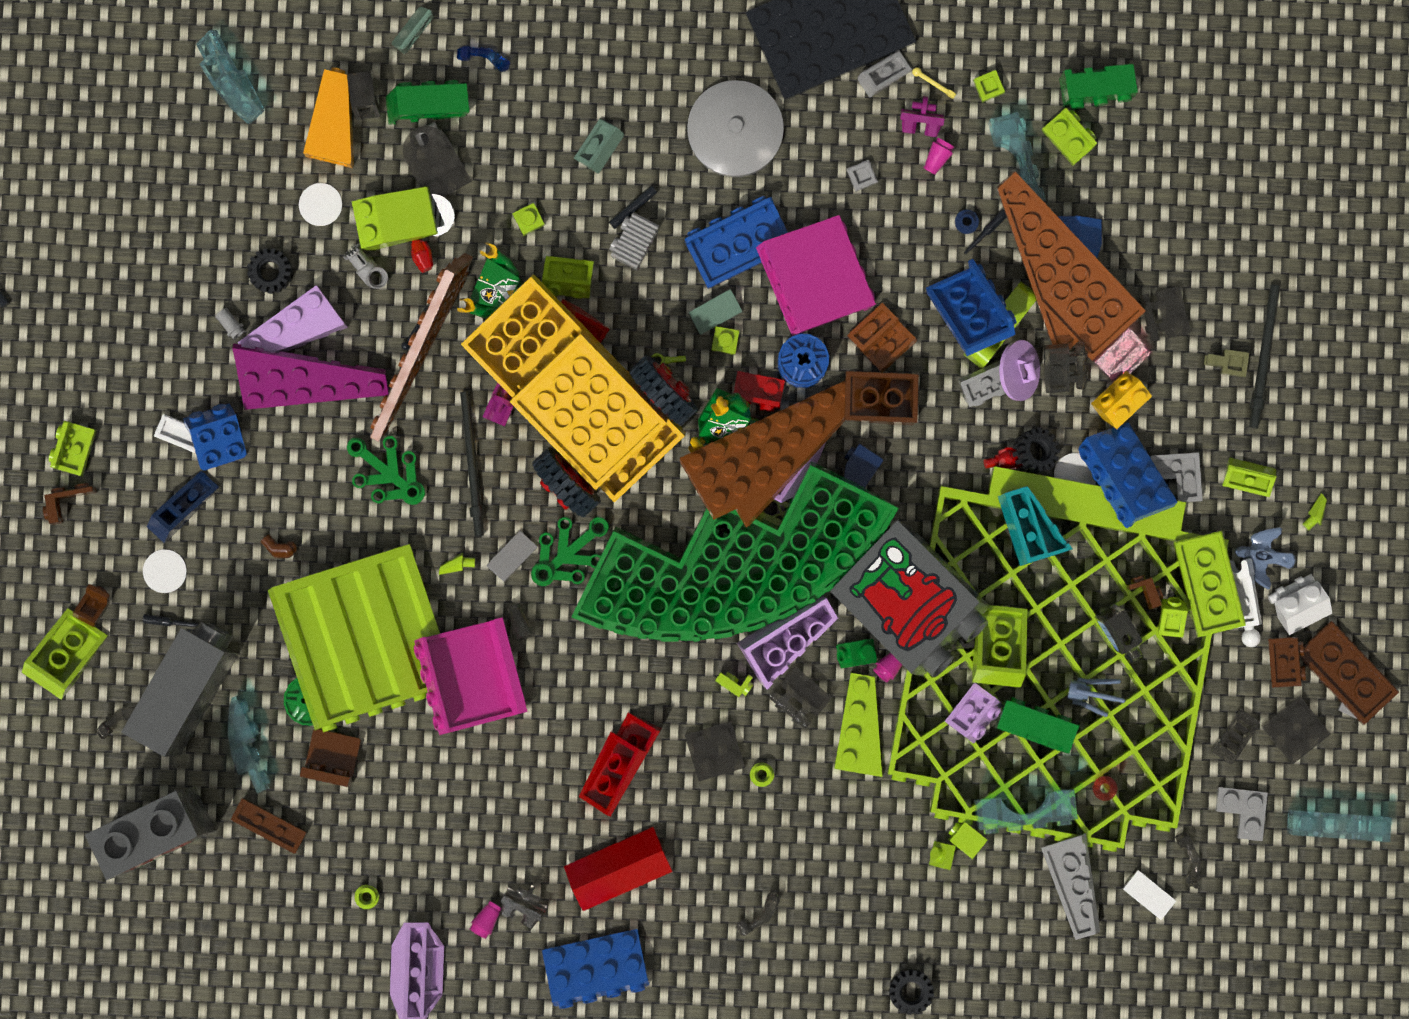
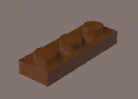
M245 798L241 799L231 818L233 822L293 854L297 853L307 834L305 830Z

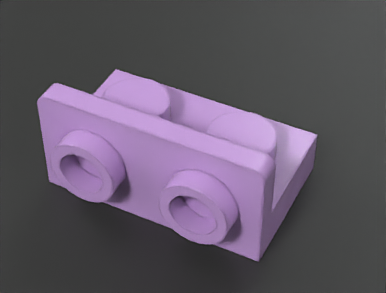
M974 683L945 722L970 742L975 743L976 740L984 736L989 723L999 716L1003 704Z

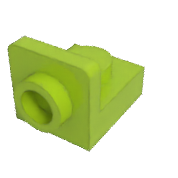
M1176 597L1161 600L1158 634L1183 638L1188 612L1186 602Z
M729 672L725 675L720 673L715 682L738 698L741 694L746 696L754 685L750 682L753 677L748 675L743 684L739 686L737 684L739 679Z

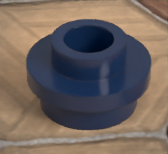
M963 210L957 214L955 227L960 233L971 234L978 228L979 219L973 211ZM969 218L971 225L965 226L962 220Z

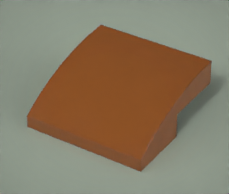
M883 303L847 335L881 373L917 342V339Z

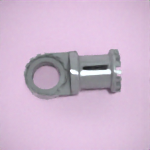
M360 243L352 247L353 250L349 249L344 254L343 258L352 263L357 269L356 273L367 286L373 289H380L387 284L388 274L373 259L367 257L362 251ZM374 271L380 272L382 276L381 282L377 285L370 281V275Z

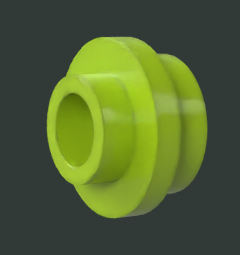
M757 763L751 768L750 779L756 786L765 787L773 781L774 771L767 763ZM765 770L767 773L766 778L759 779L757 776L758 771Z
M362 885L355 892V902L362 909L373 908L379 901L378 890L372 885ZM365 892L371 894L372 898L370 901L363 899Z

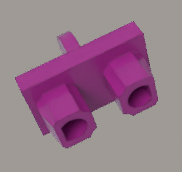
M923 96L922 102H912V108L920 109L921 111L901 108L902 132L915 134L916 124L921 122L926 123L924 135L930 137L938 136L940 126L944 125L945 118L942 114L926 112V110L936 111V105L928 103V96Z
M498 382L483 414V418L505 427L514 406L510 403L512 397Z

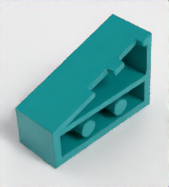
M1028 486L998 496L1020 566L1073 549L1059 533L1057 526L1051 522L1044 508Z

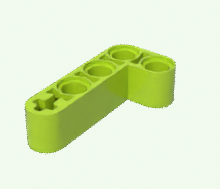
M1021 281L1005 300L1006 310H1011L1016 318L1017 323L1014 324V328L1036 302L1033 290ZM1005 340L969 356H966L965 353L963 355L982 369Z

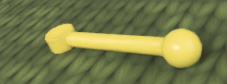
M915 67L912 70L914 76H920L946 93L948 97L954 99L956 96L953 91L922 73L919 67Z

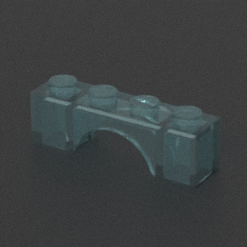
M1018 112L990 119L988 126L994 147L1004 148L1015 156L1019 164V176L1045 201L1043 188H1038L1036 178H1039L1037 165L1032 164L1030 155H1033L1030 141L1025 140L1024 132L1027 129L1024 118H1020Z
M1074 789L1048 791L1042 805L1035 811L1027 814L1012 812L1005 806L1000 797L974 800L978 830H984V834L999 833L998 828L1008 827V831L1023 830V825L1030 824L1033 825V829L1048 827V822H1057V826L1071 825L1072 820L1078 819Z
M1288 809L1287 834L1390 842L1392 818Z

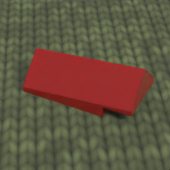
M628 712L618 733L610 732L579 798L611 817L662 728Z
M654 827L564 866L571 889L582 911L673 872Z

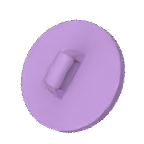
M1015 340L1008 344L1000 360L999 374L1001 385L1006 395L1012 400L1024 401L1034 394L1040 378V362L1037 352L1025 340Z

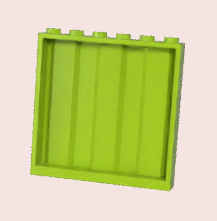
M410 544L287 582L268 590L315 730L322 728L323 732H327L337 728L336 723L345 720L347 725L359 721V715L368 713L369 717L383 713V707L391 705V708L395 709L406 705L405 700L414 698L416 702L426 698L428 691L426 683H423L420 676V669L422 668L419 659L416 658L414 653V640L437 635L440 632Z

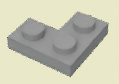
M1199 453L1150 456L1164 480L1175 479L1177 501H1203Z
M1218 787L1215 811L1239 814L1237 838L1263 841L1268 793Z

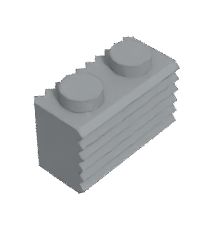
M633 212L631 217L626 216L621 225V229L624 231L620 239L615 237L609 250L613 251L611 254L613 259L637 271L660 228L659 225Z

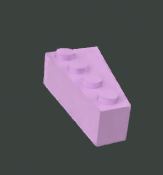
M316 285L240 340L238 344H242L241 347L255 349V347L264 348V351L279 353L280 351L287 352L348 327Z
M822 595L814 603L803 607L783 620L780 619L758 629L737 644L759 682L768 690L773 684L772 682L780 674L782 675L789 668L788 666L798 656L800 657L806 651L805 649L814 640L816 641L838 617L827 598Z

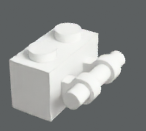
M1312 574L1304 578L1300 576L1294 579V583L1284 588L1281 586L1275 589L1274 593L1268 595L1270 603H1275L1277 617L1289 635L1332 614L1330 598L1318 580L1315 582Z

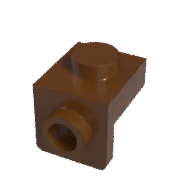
M1145 575L1130 579L1132 584L1126 586L1127 590L1142 587L1149 609L1162 605L1160 600H1163V594L1159 586L1155 587L1153 578L1146 579Z
M88 584L85 595L73 612V617L95 627L109 605L110 595L104 588Z

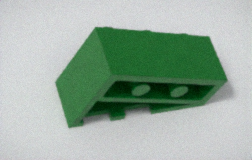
M1133 64L1106 66L1104 69L1097 70L1084 68V72L1072 73V70L1068 69L1064 70L1059 79L1063 107H1070V110L1082 109L1085 107L1084 104L1094 103V106H1103L1109 104L1108 101L1118 100V103L1129 102L1138 93Z
M458 80L446 81L443 85H436L434 81L422 82L419 86H412L411 82H403L397 84L385 97L388 125H395L397 120L410 119L411 123L418 122V119L433 118V120L459 118L466 116L470 112L467 83L459 84Z
M1013 697L1011 701L1004 700L995 728L1057 751L1070 753L1079 725L1071 723V718L1058 714L1057 718L1048 715L1049 710L1035 706L1033 710L1025 707L1026 702Z

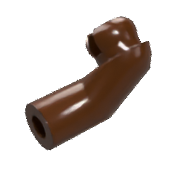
M270 534L260 541L275 558H290L297 551V546L294 542L288 541L286 544H278Z

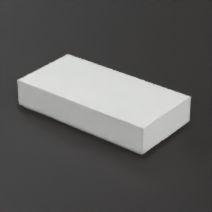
M163 414L154 437L195 453L191 436L184 422Z
M1136 870L1122 888L1160 920L1163 919L1176 902L1175 899L1139 870Z

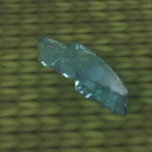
M209 30L196 43L204 59L200 66L228 106L247 124H251L265 109L244 70H237L218 31Z
M234 696L231 698L228 716V737L233 762L238 775L248 772L256 792L261 793L269 789L268 783H270V778L266 770H261L258 761L261 758L256 747L252 748L250 745L259 740L257 735L260 734L256 722L250 721L247 714L250 712V708L245 698L241 700L240 696Z

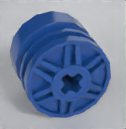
M798 334L790 337L782 345L778 355V370L781 377L789 385L796 388H809L816 385L823 379L829 365V353L825 344L819 338L810 334ZM808 355L807 361L809 364L804 363L800 365L798 356Z

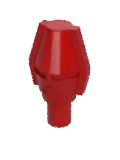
M421 239L413 240L411 244L412 259L419 270L425 273L433 267L431 249L426 241Z
M1011 447L998 450V454L993 458L984 459L983 461L985 468L1000 467L1015 470L1021 467L1022 464L1017 465L1015 463L1018 457H1013L1012 453L1017 452V450Z

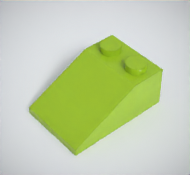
M429 187L375 195L352 201L361 249L374 251L438 234Z
M990 605L983 614L988 620V624L975 637L972 682L1021 687L1026 676L1027 609Z
M67 608L24 662L22 673L62 700L78 680L108 635L98 628L92 627L73 617V611Z

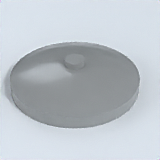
M739 80L721 82L703 92L695 101L687 124L688 140L697 159L709 170L727 177L752 175L766 167L779 151L784 131L781 111L772 96L753 83Z

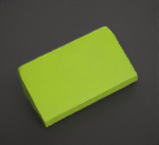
M1229 458L1222 485L1270 497L1277 477L1276 469Z

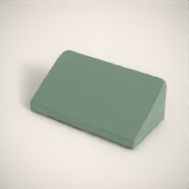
M419 7L392 41V45L403 54L407 53L433 20L432 11Z
M600 118L574 159L599 174L624 137V133L616 126Z
M729 289L690 311L689 316L699 334L702 335L740 314L742 310L732 290Z

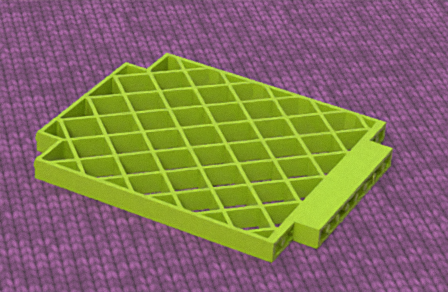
M1000 467L992 468L987 495L941 486L938 492L929 545L934 550L937 546L948 564L973 588L957 562L986 543L1007 574L978 594L983 597L1010 578L1031 608L1027 611V618L1035 614L1055 643L1026 663V677L1044 701L1039 707L1048 708L1053 716L1057 718L1060 713L1054 704L1068 695L1069 686L1050 699L1030 671L1031 667L1057 649L1061 651L1078 678L1091 679L1118 660L1138 691L1127 697L1124 703H1119L1110 710L1102 699L1092 697L1098 707L1108 713V716L1104 717L1101 715L1079 730L1073 742V745L1092 771V774L1065 793L1061 791L1043 765V763L1060 751L1052 749L1039 758L1028 741L1019 736L1016 737L1033 760V763L1007 781H1002L983 752L1011 734L1005 731L981 747L976 742L972 743L967 739L974 752L944 772L924 741L948 724L943 720L920 736L905 715L907 700L930 685L948 713L951 714L954 709L935 681L964 661L973 673V661L970 657L974 654V648L966 653L962 645L957 641L954 647L961 657L951 663L936 677H931L927 672L924 675L926 681L910 692L912 674L907 669L905 671L887 774L892 775L891 780L906 782V778L916 779L915 784L930 787V782L934 783L929 812L935 813L934 818L949 820V816L959 817L958 822L960 823L965 821L967 824L972 825L973 820L983 822L982 827L997 829V825L1007 827V832L1018 834L1021 833L1022 829L1031 831L1030 836L1045 838V834L1054 835V840L1060 842L1078 836V834L1032 826V823L1062 803L1082 831V834L1086 833L1088 847H1093V843L1102 844L1103 850L1117 852V847L1124 849L1129 820H1132L1131 825L1145 828L1147 823L1155 824V829L1170 832L1171 828L1177 829L1212 634L1202 636L1201 647L1179 661L1162 635L1158 634L1159 624L1157 626L1153 624L1135 598L1137 594L1143 591L1142 587H1138L1133 591L1127 590L1126 583L1111 563V560L1139 542L1159 570V573L1152 577L1154 583L1163 577L1177 598L1186 602L1188 614L1192 618L1188 598L1170 573L1179 566L1178 560L1166 567L1145 537L1178 542L1202 536L1181 531L1186 502L1177 501L1174 507L1138 520L1131 527L1125 528L1122 522L1118 520L1110 502L1106 500L1101 486ZM1028 486L1049 518L1077 523L1076 527L1062 536L1064 540L1080 530L1100 559V562L1074 580H1071L1055 555L1048 557V560L1066 585L1039 604H1036L1016 575L1031 563L1023 566L1019 565L1012 569L992 540V538L1008 528L1007 524L1005 523L991 534H988L967 503L1001 509L998 496ZM944 499L959 501L958 505L941 516ZM962 508L983 539L953 559L938 537L939 525L941 521ZM1086 525L1136 534V537L1109 556H1106ZM1224 539L1226 548H1228L1229 540ZM1105 566L1125 596L1098 615H1095L1075 585ZM1070 590L1090 620L1063 639H1060L1040 609ZM1129 601L1149 631L1121 651L1118 648V652L1103 632L1098 621ZM1094 625L1114 655L1085 675L1065 644ZM1153 636L1173 666L1144 686L1124 655ZM1199 657L1195 680L1193 681L1184 666ZM1175 672H1178L1192 692L1190 707L1171 720H1168L1149 693V690ZM980 683L985 691L999 700L995 692L1001 689L1002 685H994L990 688L988 684ZM1086 685L1090 686V691L1097 692L1093 685ZM1143 696L1162 723V726L1133 745L1113 715ZM1188 716L1183 742L1173 726ZM1108 720L1127 747V750L1098 769L1078 739ZM904 722L915 740L898 751ZM1167 731L1182 752L1180 764L1157 780L1138 750ZM919 745L939 773V776L934 778L895 770L896 760ZM1132 755L1152 785L1122 804L1103 777V774ZM978 756L998 784V787L968 807L948 776ZM1038 767L1057 795V798L1030 817H1027L1008 787ZM1177 776L1172 801L1162 786ZM1097 779L1117 809L1087 829L1067 799ZM942 781L946 783L963 808V813L937 808ZM1154 791H1157L1171 811L1170 820L1167 822L1130 815L1127 810ZM1003 792L1022 819L1023 824L972 815V812ZM1121 815L1117 842L1091 837L1096 831Z

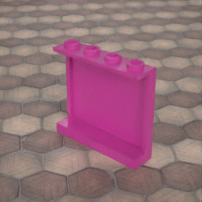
M839 215L766 240L756 247L792 336L802 334L809 329L862 310L866 311L876 305L874 293L869 288L865 279V271L857 260L856 249L848 238L847 227L841 221Z
M503 617L414 640V653L416 658L419 659L422 668L420 669V676L423 683H426L428 691L426 698L428 705L432 707L434 713L433 725L439 732V735L528 712Z

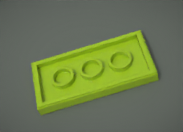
M1222 531L1174 542L1197 637L1246 626Z

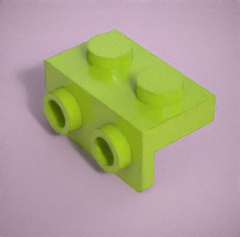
M64 421L63 425H59L56 432V439L58 441L56 448H52L49 455L50 467L83 477L97 430Z

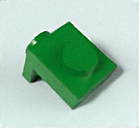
M873 639L849 642L836 646L837 660L841 669L877 662Z

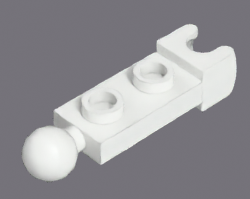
M1251 558L1243 560L1240 571L1236 568L1235 562L1230 560L1246 626H1243L1245 631L1242 634L1241 640L1247 647H1255L1259 644L1261 636L1254 629V626L1261 625L1262 621L1253 576L1255 574Z

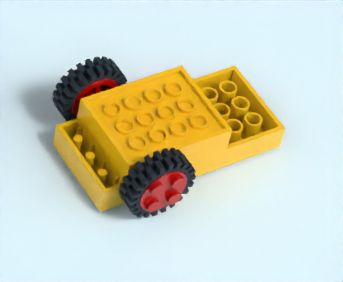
M534 274L461 343L470 355L512 397L510 403L554 447H548L532 462V466H534L533 468L537 475L542 478L540 481L542 487L549 493L553 492L558 498V503L565 510L570 508L572 512L581 517H585L601 502L600 497L597 495L598 493L595 491L598 487L613 502L618 500L685 436L686 431L681 426L698 411L697 406L689 396V388L681 380L677 382L672 377L673 372L665 363L660 365L650 356L645 355L628 372Z

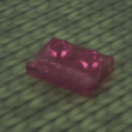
M1128 327L1093 362L1114 382L1125 371L1131 374L1152 352L1147 349L1145 344Z

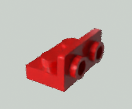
M737 371L733 393H739L750 405H759L760 410L774 412V409L780 408L785 380Z

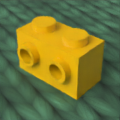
M1125 371L1091 405L1104 421L1118 429L1152 395L1138 378Z

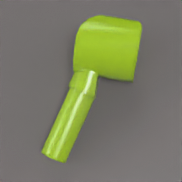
M659 353L651 356L652 358L661 357L662 362L660 365L662 363L686 362L685 356L664 357Z

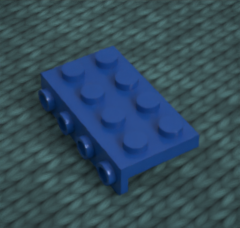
M765 196L759 197L752 201V206L746 209L743 206L730 212V217L724 220L722 217L716 218L708 223L709 227L703 230L699 227L687 233L688 237L684 239L685 244L707 289L761 264L762 262L756 247L766 240L788 233L773 203L772 197L767 199Z
M973 259L968 260L969 269L926 287L927 295L966 356L1016 335L1014 324L1017 323L1013 312L1006 310L1003 297L1001 295L997 296L995 293L996 289L992 280L985 278L986 274L982 265H977Z
M1129 422L1122 424L1118 429L1113 427L1086 437L1079 446L1078 450L1081 459L1088 466L1093 479L1101 486L1106 500L1110 502L1118 520L1122 522L1125 528L1131 527L1138 520L1172 508L1177 504L1176 498Z
M637 929L542 950L551 1000L554 1006H559V1009L572 1007L574 1002L579 1001L592 1003L597 1001V997L607 995V998L618 997L623 991L631 990V993L641 992L645 990L646 986L650 985Z

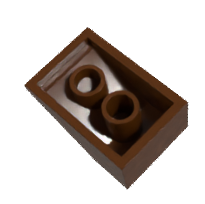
M846 371L844 420L890 425L916 424L918 421L919 374Z

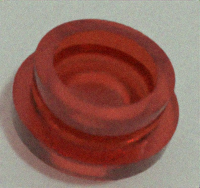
M1101 776L1093 783V793L1100 800H1110L1117 793V784L1111 777ZM1104 783L1109 786V790L1106 793H1102L1100 790L1101 785Z

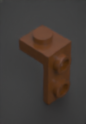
M89 483L75 485V489L66 491L65 487L51 489V494L44 495L46 506H43V515L45 520H48L49 524L52 525L62 524L63 517L60 499L97 493V488L90 487Z

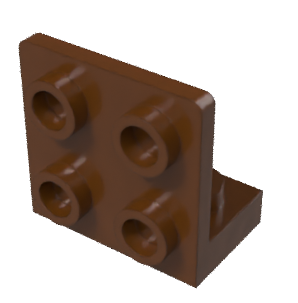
M314 729L306 764L301 768L300 777L350 787L361 739Z

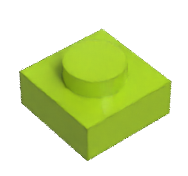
M996 70L973 79L982 103L1005 93Z
M534 203L512 213L523 236L545 226Z
M716 326L711 351L735 355L739 330Z
M934 841L930 852L929 865L951 870L956 846Z

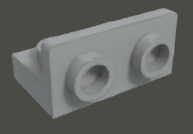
M1000 361L958 379L963 392L962 396L969 407L982 405L987 399L1006 394L1000 381Z

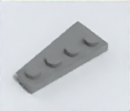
M1086 833L1042 847L1043 855L1075 940L1099 933L1100 927Z

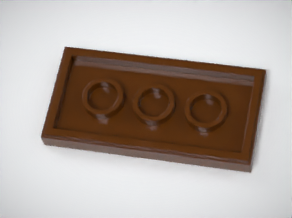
M1330 621L1304 645V656H1300L1302 662L1347 707L1362 725H1365L1399 693L1392 683L1333 621Z

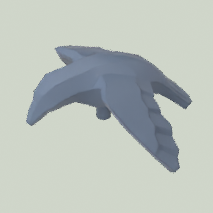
M1282 528L1260 531L1251 536L1252 545L1250 547L1241 546L1235 548L1234 552L1238 557L1252 559L1255 573L1253 575L1254 580L1268 590L1271 586L1270 578L1266 575L1268 564H1277L1290 569L1296 563L1293 553L1278 552L1271 548L1273 539L1278 538L1282 533Z

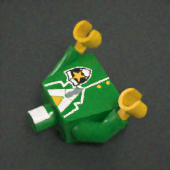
M488 242L485 244L490 247L489 253L486 254L480 250V254L487 257V260L470 299H459L466 303V308H457L458 312L470 313L482 318H488L522 283L519 278V271L511 259L498 251L495 245Z
M716 388L698 418L699 437L691 438V446L688 447V450L693 452L759 421V419L750 416V404L739 393L730 394Z

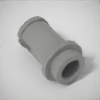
M224 308L217 313L215 318L228 332V337L237 339L245 332L243 329L244 325L238 323L228 308Z

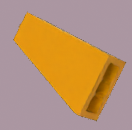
M331 68V71L324 69L303 153L308 158L353 168L352 105L350 100L351 92L349 93L351 82H348L349 76L342 69Z

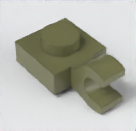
M1225 349L1223 350V356L1205 355L1204 365L1221 367L1220 374L1244 378L1247 374L1249 353Z

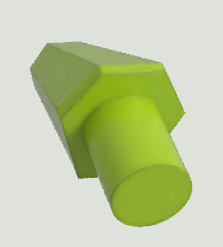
M1322 493L1308 512L1310 517L1302 523L1308 531L1316 524L1322 525L1327 499Z
M463 553L440 565L439 575L463 571V567H475V558L463 557Z

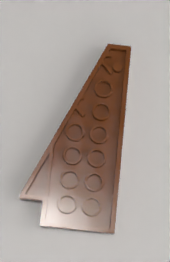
M1013 171L996 188L1055 355L1060 359L1077 344L1093 361L1146 310L1029 185Z
M464 253L459 258L455 257L452 264L448 263L447 267L440 271L436 280L439 282L436 290H432L428 297L427 303L430 305L427 311H423L419 317L417 324L420 327L417 333L414 332L408 342L411 348L407 354H403L398 366L402 367L398 375L395 374L389 384L392 390L389 396L385 395L380 404V408L383 410L380 416L377 415L370 428L373 429L370 438L379 442L386 435L469 275L467 270L473 259L472 256Z
M845 381L680 457L682 467L713 520L736 510L745 527L753 523L844 423Z

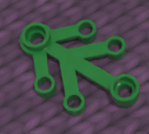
M387 436L383 440V447L387 452L388 466L367 450L364 440L352 438L347 443V451L351 456L363 458L381 473L368 476L363 474L354 475L352 483L356 488L362 489L367 485L394 483L400 488L386 492L381 489H375L371 493L373 502L381 504L387 500L403 499L407 504L416 505L424 499L425 489L416 480L415 463L417 457L413 452L406 451L401 458L402 462L406 465L407 481L399 476L396 453L398 441L396 438ZM389 439H393L395 442L392 448L386 446V442ZM354 443H359L361 446L357 452L352 450ZM408 454L414 457L411 463L405 462V456ZM358 477L364 478V483L361 486H358L355 482ZM411 488H415L417 490V495L415 497H410L408 495V491ZM377 492L383 494V498L380 501H376L374 498Z
M567 517L559 519L557 557L549 562L550 546H552L554 538L550 533L541 534L539 537V543L541 544L540 561L531 571L534 583L539 586H548L553 580L572 581L574 584L583 583L585 575L581 570L564 572L557 571L556 569L562 564L586 565L595 568L591 561L594 557L600 558V555L583 556L574 554L593 538L606 535L609 530L607 521L601 517L594 518L589 524V530L568 547L569 530L572 528V522ZM563 520H567L570 523L567 529H562L560 526ZM602 523L604 526L603 531H595V525ZM546 535L551 538V542L548 545L542 543V538ZM543 569L548 572V576L545 579L539 577V572ZM577 572L582 575V579L579 582L573 580V575Z

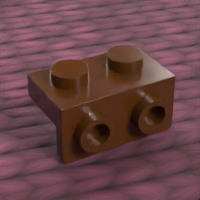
M1298 637L1268 639L1272 688L1302 686V681H1306L1305 666H1300V656H1304L1303 642H1299Z

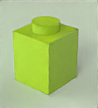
M965 821L961 824L956 822L948 832L951 835L948 840L971 859L976 856L988 841Z

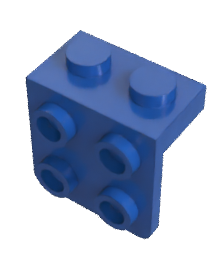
M218 404L210 410L194 412L189 417L183 418L202 470H208L246 456L247 453L238 420L230 404Z

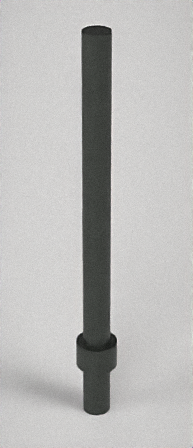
M1270 285L1254 396L1250 399L1249 408L1251 409L1249 428L1254 429L1259 428L1261 410H1264L1265 405L1263 395L1280 289L1278 285Z
M466 391L460 392L472 505L469 509L470 517L473 518L475 536H484L483 516H485L484 506H481L471 400L470 392Z

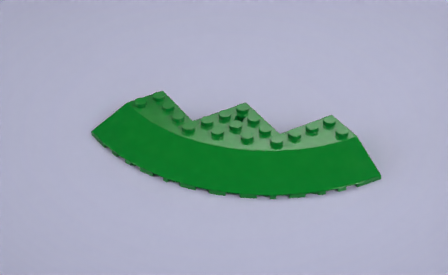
M810 461L779 525L758 516L750 526L745 527L736 510L713 520L708 509L705 508L681 558L615 526L571 617L596 628L613 631L620 635L638 637L639 639H655L662 642H697L705 639L727 638L735 634L758 630L770 623L793 615L803 607L814 603L826 592H829L883 536L899 507L859 484ZM727 524V528L730 530H724L723 533L720 532L718 525Z

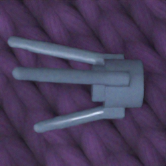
M1077 678V681L1071 680L1067 699L1073 700L1072 704L1082 706L1104 717L1108 716L1107 712L1082 700L1087 701L1088 696L1114 702H1125L1124 698L1090 691V686H1086L1092 684H1120V679Z

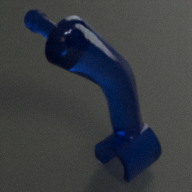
M463 46L457 49L458 60L470 61L471 56H480L487 58L500 72H505L509 69L510 61L490 48Z

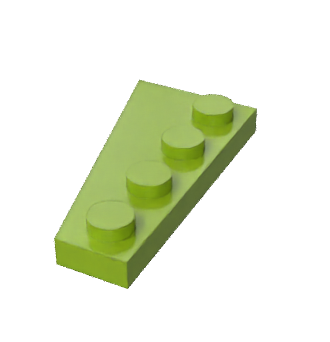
M850 673L834 769L882 777L875 677Z

